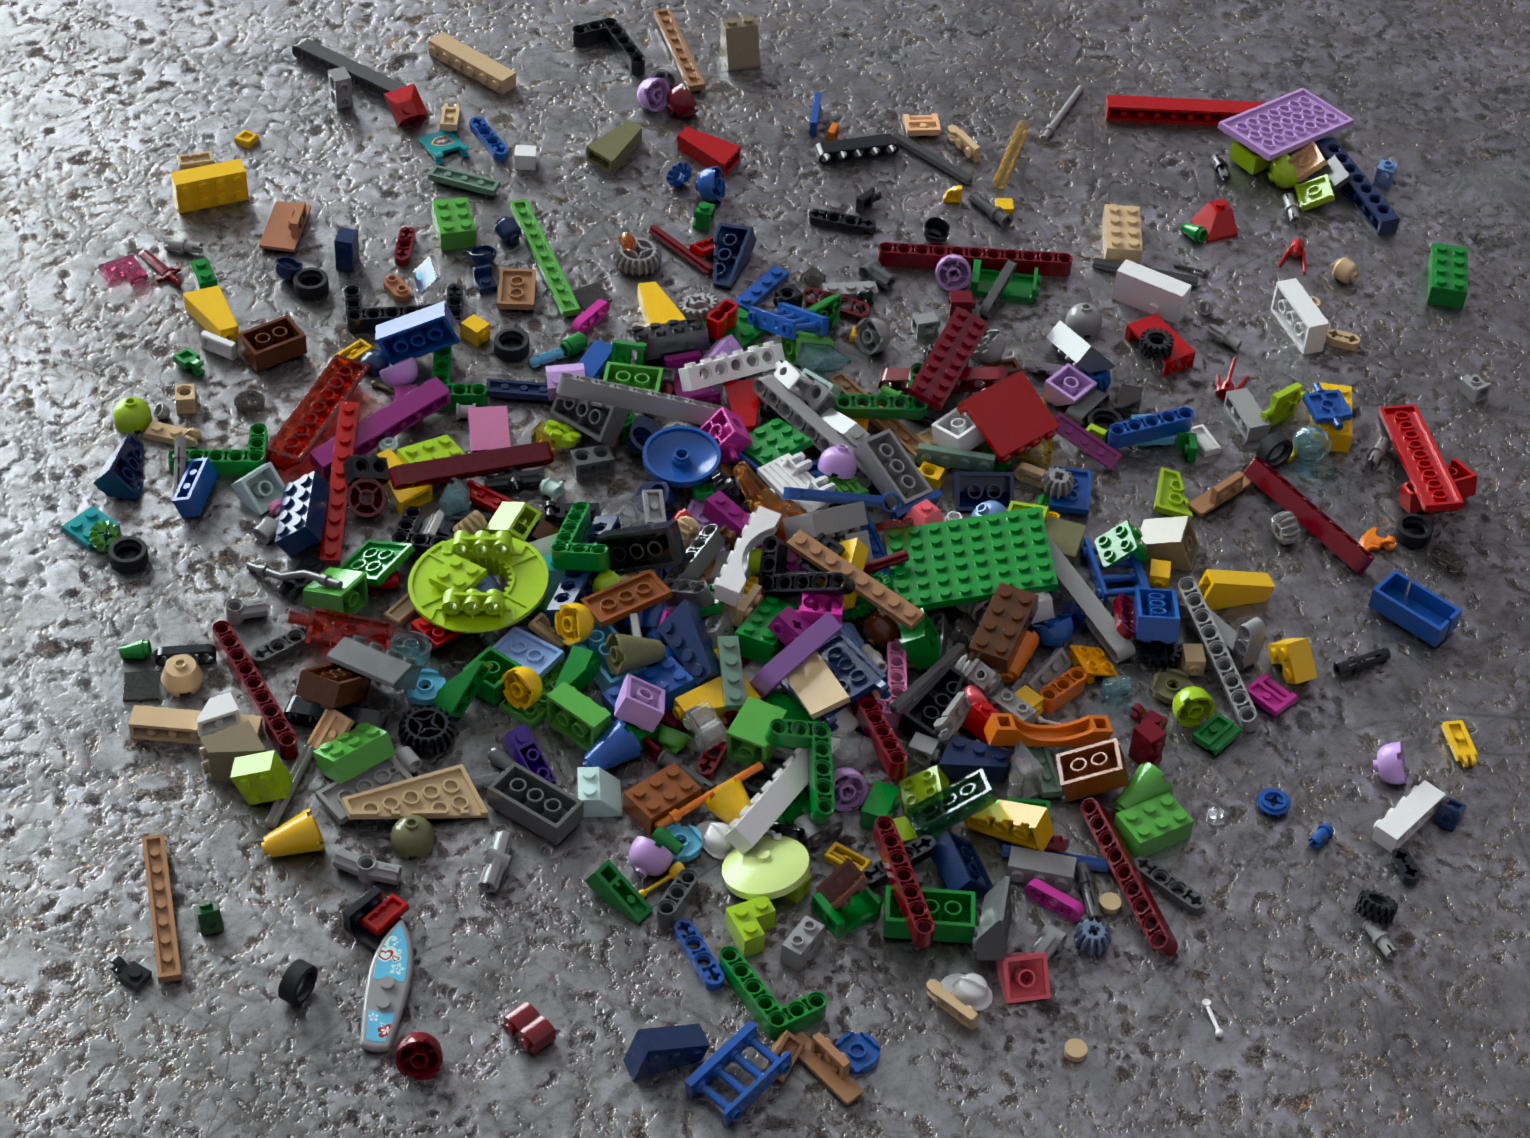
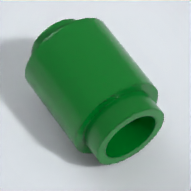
M576 332L562 340L559 347L564 350V356H573L587 348L588 340L584 334Z

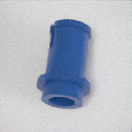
M1327 823L1319 825L1318 831L1308 839L1309 845L1314 849H1319L1327 839L1333 837V827Z

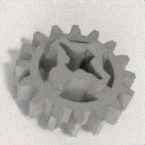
M702 292L699 295L694 293V295H687L688 298H682V302H679L678 307L684 317L693 316L703 320V317L706 318L710 311L717 308L718 299L715 295L711 296V293L704 294Z

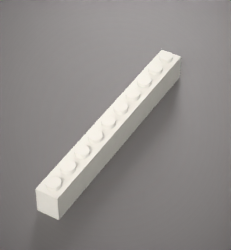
M846 708L834 714L837 718L835 723L839 726V729L831 732L832 755L859 725V721ZM796 748L793 751L795 756L791 755L782 764L784 769L779 768L772 775L774 780L772 782L769 780L761 788L763 793L760 794L758 792L750 800L752 805L750 807L747 805L739 813L741 818L739 820L735 818L727 826L730 830L724 837L742 855L759 841L809 783L807 749Z

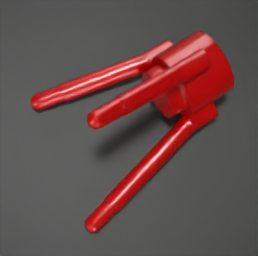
M1300 238L1294 239L1278 265L1281 266L1289 254L1294 257L1301 256L1303 274H1306L1305 243Z
M1235 357L1232 360L1227 379L1224 382L1220 383V375H1216L1215 393L1223 400H1225L1227 391L1241 389L1249 379V376H1245L1238 386L1234 387L1231 377L1237 360Z

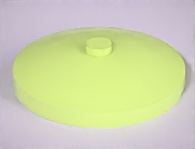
M771 835L762 836L744 855L734 848L726 856L722 864L723 880L731 893L743 899L751 900L763 895H767L769 900L776 899L793 892L803 884L810 872V858L804 845L793 838L782 836L781 840H773Z

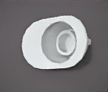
M705 821L696 826L702 835V848L714 858L725 859L735 848L724 837L730 830L727 827L728 824Z
M951 974L941 981L945 991L954 993L963 1004L972 1006L976 1011L987 1009L992 1003V991L986 980L978 974Z

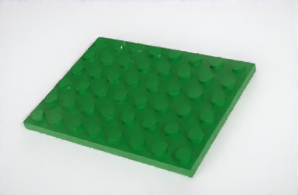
M1031 507L884 531L887 555L906 550L909 555L908 561L889 567L891 580L894 584L893 592L919 609L930 610L988 601L992 599L1000 582L1031 593L1059 590L1041 507Z

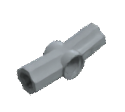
M505 830L496 831L493 836L490 848L482 864L484 868L478 883L481 891L495 893L499 887L502 874H504L511 858L509 852L513 838L510 832Z
M342 848L338 849L333 860L334 867L357 875L358 880L362 883L369 884L379 881L397 885L401 879L402 866L377 861L371 854L358 855Z

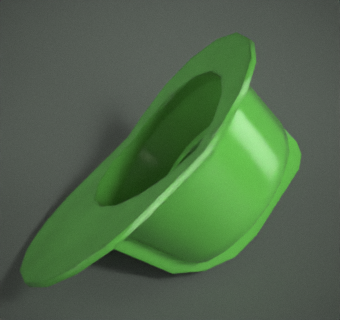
M660 722L658 723L660 728L657 739L662 750L667 748L671 753L676 754L683 750L689 740H694L685 733L669 728Z

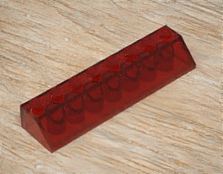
M335 354L265 448L266 463L271 462L275 469L281 471L301 464L339 412L340 401H347L369 371L370 365Z

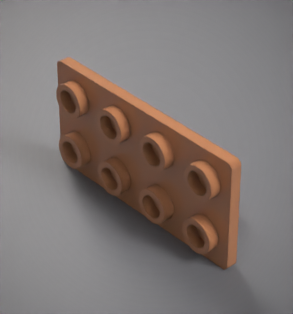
M276 201L260 240L259 248L295 252L310 213L311 205H306V202L303 201L298 203Z

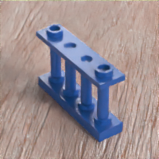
M785 302L778 303L777 311H766L754 306H749L747 318L749 325L782 337L795 340L796 332L808 331L822 337L828 336L829 318Z
M1089 538L1084 539V544L1080 548L1081 557L1085 559L1095 587V595L1105 608L1108 597H1117L1120 593L1126 596L1135 595V587L1150 588L1143 566L1133 554L1110 567H1125L1129 573L1102 575L1100 569L1105 567L1101 561L1096 560L1095 555H1099L1097 548L1091 546ZM1130 581L1134 585V587L1107 589L1105 583Z
M751 1020L685 1080L686 1093L690 1097L694 1098L698 1093H703L724 1110L722 1118L723 1124L726 1127L732 1121H737L741 1117L742 1112L780 1075H785L792 1065L791 1053L788 1050L779 1057L757 1039V1025ZM747 1047H753L772 1063L764 1073L741 1055ZM731 1062H736L757 1080L746 1088L730 1075L725 1068ZM719 1077L740 1096L730 1104L708 1085L714 1078Z

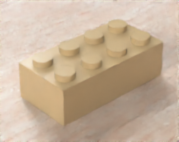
M1105 204L1102 217L1104 259L1124 262L1127 259L1140 264L1143 252L1140 207Z

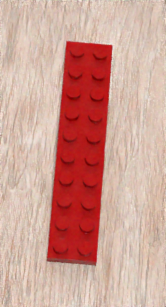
M1417 405L1379 407L1380 418L1424 512L1435 513L1437 511L1464 509V501Z

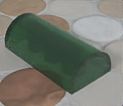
M981 768L906 809L918 838L924 835L934 837L999 802V799Z

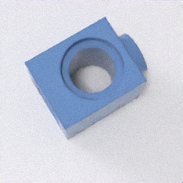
M1381 159L1373 185L1390 189L1395 178L1398 163Z

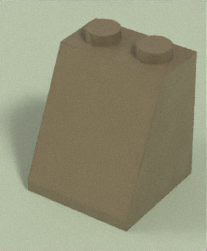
M754 16L721 19L720 55L728 72L760 68L758 24Z
M1189 516L1144 519L1139 529L1143 535L1141 540L1148 548L1146 553L1149 560L1147 562H1151V559L1171 561V568L1190 572L1199 544Z
M249 720L201 737V747L198 748L200 757L203 760L200 762L201 769L204 774H208L211 781H232L230 776L236 757L266 752L264 745Z

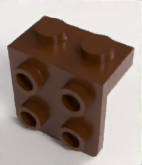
M847 858L816 889L835 910L838 907L842 910L850 903L849 897L854 892L859 894L868 886L865 883L868 878Z

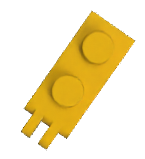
M1463 720L1443 722L1441 728L1455 760L1460 761L1463 767H1468L1469 764L1471 767L1476 766L1478 753Z

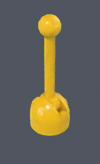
M677 861L669 868L668 876L645 890H639V894L645 898L647 893L670 879L674 880L685 867L681 862Z

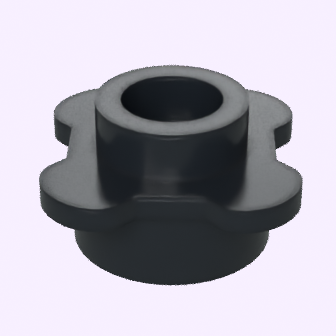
M863 290L856 294V299L864 301L872 307L874 304L872 301L874 293L871 290Z

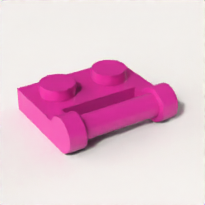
M1264 673L1248 685L1246 689L1254 703L1276 717L1290 705L1293 706L1299 696L1294 692L1290 693L1272 680L1269 674Z

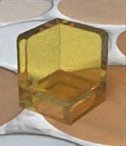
M540 420L531 430V443L548 441L552 450L556 446L554 445L555 441L551 440L548 434L543 433L545 422Z

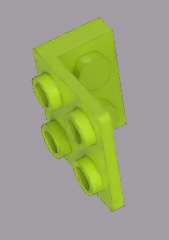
M938 765L899 782L904 812L907 816L934 804L938 808H942L946 814L955 811L949 780Z

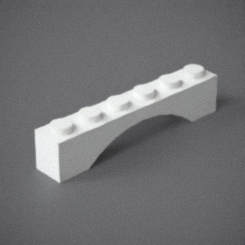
M759 506L756 512L751 513L748 520L749 525L744 526L741 533L742 538L738 537L735 543V551H730L727 558L728 564H723L719 574L721 577H716L712 589H715L714 599L735 607L737 606L746 584L742 561L752 549L763 544V540L767 536L775 535L782 514Z

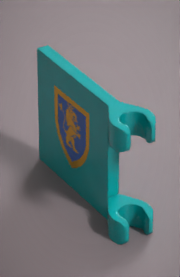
M442 130L418 138L422 146L433 156L437 165L444 163L442 160L443 154L459 150L462 157L469 156L467 152L469 146L464 145L453 132Z

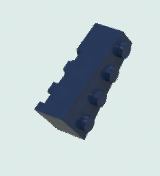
M684 599L657 629L687 672L694 678L697 686H701L721 676L719 659L713 651V643L707 635L706 624L701 619L699 606Z

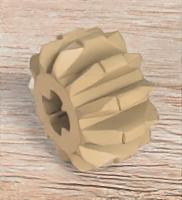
M474 510L453 527V531L464 530L474 535L477 531L483 530L488 523L483 514L478 510Z
M680 516L676 520H678L684 548L687 550L700 533L701 526L692 517Z

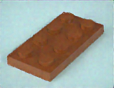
M649 569L580 599V604L586 606L590 610L594 621L600 628H604L629 617L630 613H638L672 598V591Z

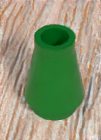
M1183 223L1181 226V232L1196 243L1205 241L1208 231L1204 226Z
M141 639L125 646H120L119 653L121 659H147V657L152 656V648L149 640Z
M659 826L650 838L656 842L655 846L660 849L664 846L676 856L680 854L684 847L666 827L662 828Z

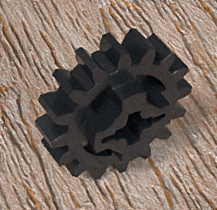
M720 469L711 474L715 482L712 484L715 493L720 490L736 505L741 506L740 499L737 497L741 493L730 475L725 476Z
M1154 640L1152 642L1140 641L1137 648L1138 657H1142V663L1148 662V667L1154 665L1157 670L1159 667L1167 670L1168 665L1173 668L1175 663H1179L1182 655V645L1177 644V642L1165 644Z

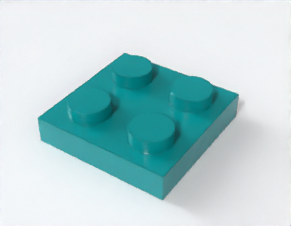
M92 505L63 524L62 532L90 551L94 547L90 542L89 532L94 524L99 521H109L112 524H116L119 531L120 525ZM107 530L103 534H101L102 536H104V540L111 537L108 536Z

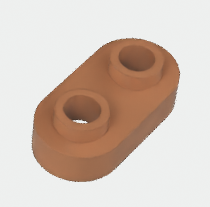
M391 274L383 279V288L396 301L406 302L411 299V288L399 276Z

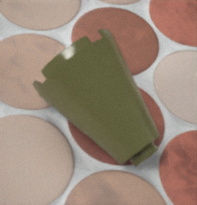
M614 633L607 637L605 648H609V654L605 655L607 667L610 673L615 675H621L662 661L666 655L665 645L660 640Z

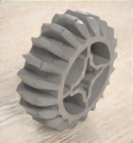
M635 237V246H630L625 239H622V242H618L614 250L613 260L621 272L624 271L625 274L630 273L632 276L638 275L640 277L642 274L647 276L648 273L653 274L654 270H658L662 262V253L660 246L656 245V241H651L650 238Z

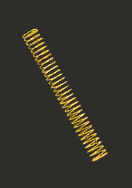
M1018 124L1005 152V154L1009 152L1014 154L1012 155L1014 156L1012 157L1013 159H1011L1013 162L1009 166L1005 165L1007 163L1003 162H1008L1006 160L1009 157H1006L1004 154L993 180V185L996 188L997 186L994 182L996 179L1002 180L999 177H1001L1000 170L1003 168L1008 169L1005 172L1008 174L1004 176L1006 178L1003 180L1004 183H999L1004 184L999 185L1003 187L998 188H1004L1027 135L1025 129L1022 130L1023 128H1021L1020 130L1019 128L1024 126H1019ZM1018 129H1019L1020 131L1024 132V133H1022V134L1024 135L1023 138H1022V137H1021V138H1019V137H1014V136H1019V135H1017V134H1019V133H1018L1019 131H1017ZM1016 138L1021 139L1018 140L1020 142H1018L1019 144H1017L1019 145L1017 146L1019 148L1017 150L1012 148L1014 147L1012 145H1014L1013 143H1015L1014 141Z

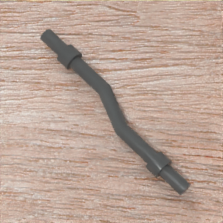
M248 562L246 565L247 570L256 572L257 575L262 577H271L280 581L307 578L325 587L331 586L338 589L343 587L342 581L333 579L331 575L324 573L318 574L305 569L282 573L270 569L269 566L264 564L258 565Z

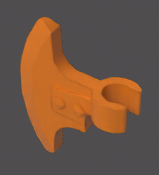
M1376 527L1366 531L1359 541V544L1368 552L1371 550L1379 551L1381 547L1392 551L1396 546L1394 544L1396 538L1392 536H1387L1386 538L1377 536Z

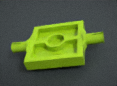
M1296 382L1279 392H1275L1270 398L1269 408L1260 413L1261 419H1269L1272 427L1293 416L1297 405L1303 399V395L1307 393L1302 391L1303 386Z

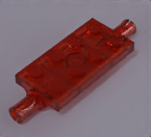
M313 607L312 613L309 612L308 614L290 610L287 622L288 624L306 626L305 643L334 648L344 637L353 638V635H358L366 638L365 642L369 644L370 642L381 644L382 649L387 651V649H390V644L393 643L411 646L414 634L395 630V622Z

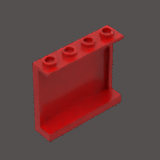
M1022 370L964 399L957 407L960 415L965 412L969 415L996 455L997 459L994 461V465L1000 462L1003 464L1008 462L1013 455L1017 454L1019 456L1023 454L1028 447H1036L1043 439H1051L1056 435L1055 431L1060 426Z

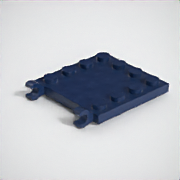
M841 631L837 632L817 650L849 695L851 701L813 719L816 722L824 721L830 727L831 732L839 729V726L835 723L837 718L834 714L876 689L884 700L892 696L888 691L890 687L886 683L888 682L887 676ZM783 679L779 685L806 711L786 680Z

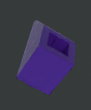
M526 724L506 733L502 738V742L516 763L549 782L556 780Z

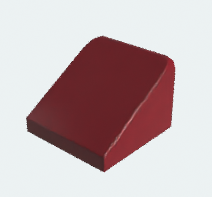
M645 736L644 753L656 763L659 754L663 750L649 737Z

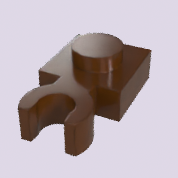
M725 524L720 529L725 539L723 547L726 550H735L734 546L738 539L734 530L730 531Z

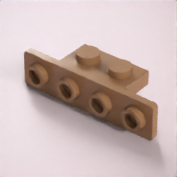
M1238 471L1189 502L1188 507L1199 516H1203L1251 486L1253 481L1244 473Z
M804 1032L795 1035L806 1043L798 1059L845 1105H849L863 1095L864 1090L849 1076L851 1062L848 1056L841 1053L829 1038H825L820 1032L812 1036V1040Z

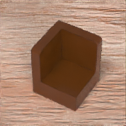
M544 519L537 520L528 538L535 541L559 532V529Z

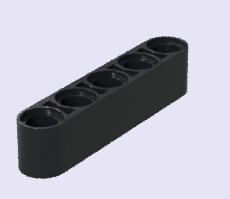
M892 134L820 142L814 147L815 155L822 165L889 157L897 154L899 146Z
M299 696L290 697L283 712L289 724L315 729L325 709L321 707L320 703L305 702ZM348 705L334 708L355 721L350 731L355 729L358 724L366 722L386 730L389 722V717L380 711Z

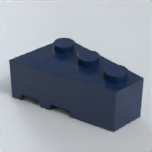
M952 735L940 761L939 768L947 778L957 779V782H964V779L977 780V783L1004 784L1010 770L1013 752Z
M700 1024L638 1029L623 1061L634 1082L701 1061L710 1044Z

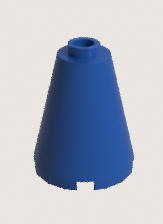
M617 719L582 757L583 763L581 764L583 767H600L603 770H608L642 755V752H640L642 747L631 730L628 732L623 728L626 724Z

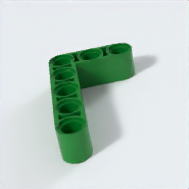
M452 345L434 351L432 379L437 377L450 390L451 403L441 409H456V403H460V405L476 403V407H486L488 399L487 387L485 385L450 383Z
M914 363L911 366L908 379L909 387L916 377L915 374H918L921 369L922 363ZM840 394L836 397L834 410L848 418L919 420L926 416L928 404L911 395Z
M255 423L250 427L248 449H186V454H188L186 469L191 459L208 457L218 476L247 475L254 469L267 463L269 444L267 426L262 423ZM175 450L170 451L167 455L169 472L174 475L172 454H174Z
M582 501L576 502L571 506L551 545L554 568L583 571H605L610 568L609 550L606 545L582 543L591 525L589 503Z
M773 719L765 733V740L773 746L807 749L811 819L819 825L828 823L835 810L830 727L823 722Z
M724 946L719 952V966L724 973V978L770 1039L777 1041L780 1034L786 1030L795 1034L825 1018L827 998L823 993L811 992L781 1007L736 947Z

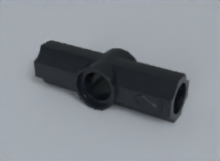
M517 467L509 468L505 473L484 475L485 487L493 491L508 489L511 493H520L526 487L540 486L542 480L545 479L543 469L521 471Z

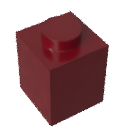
M950 290L948 301L949 316H952L957 306L972 314V309H975L976 299L972 298V291Z

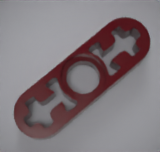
M403 227L399 230L394 251V263L397 266L404 267L411 262L416 240L415 229L412 227Z

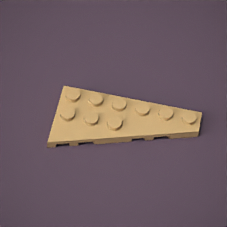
M463 764L345 796L341 799V804L349 820L400 819L407 815H419L425 819L488 818L489 814Z

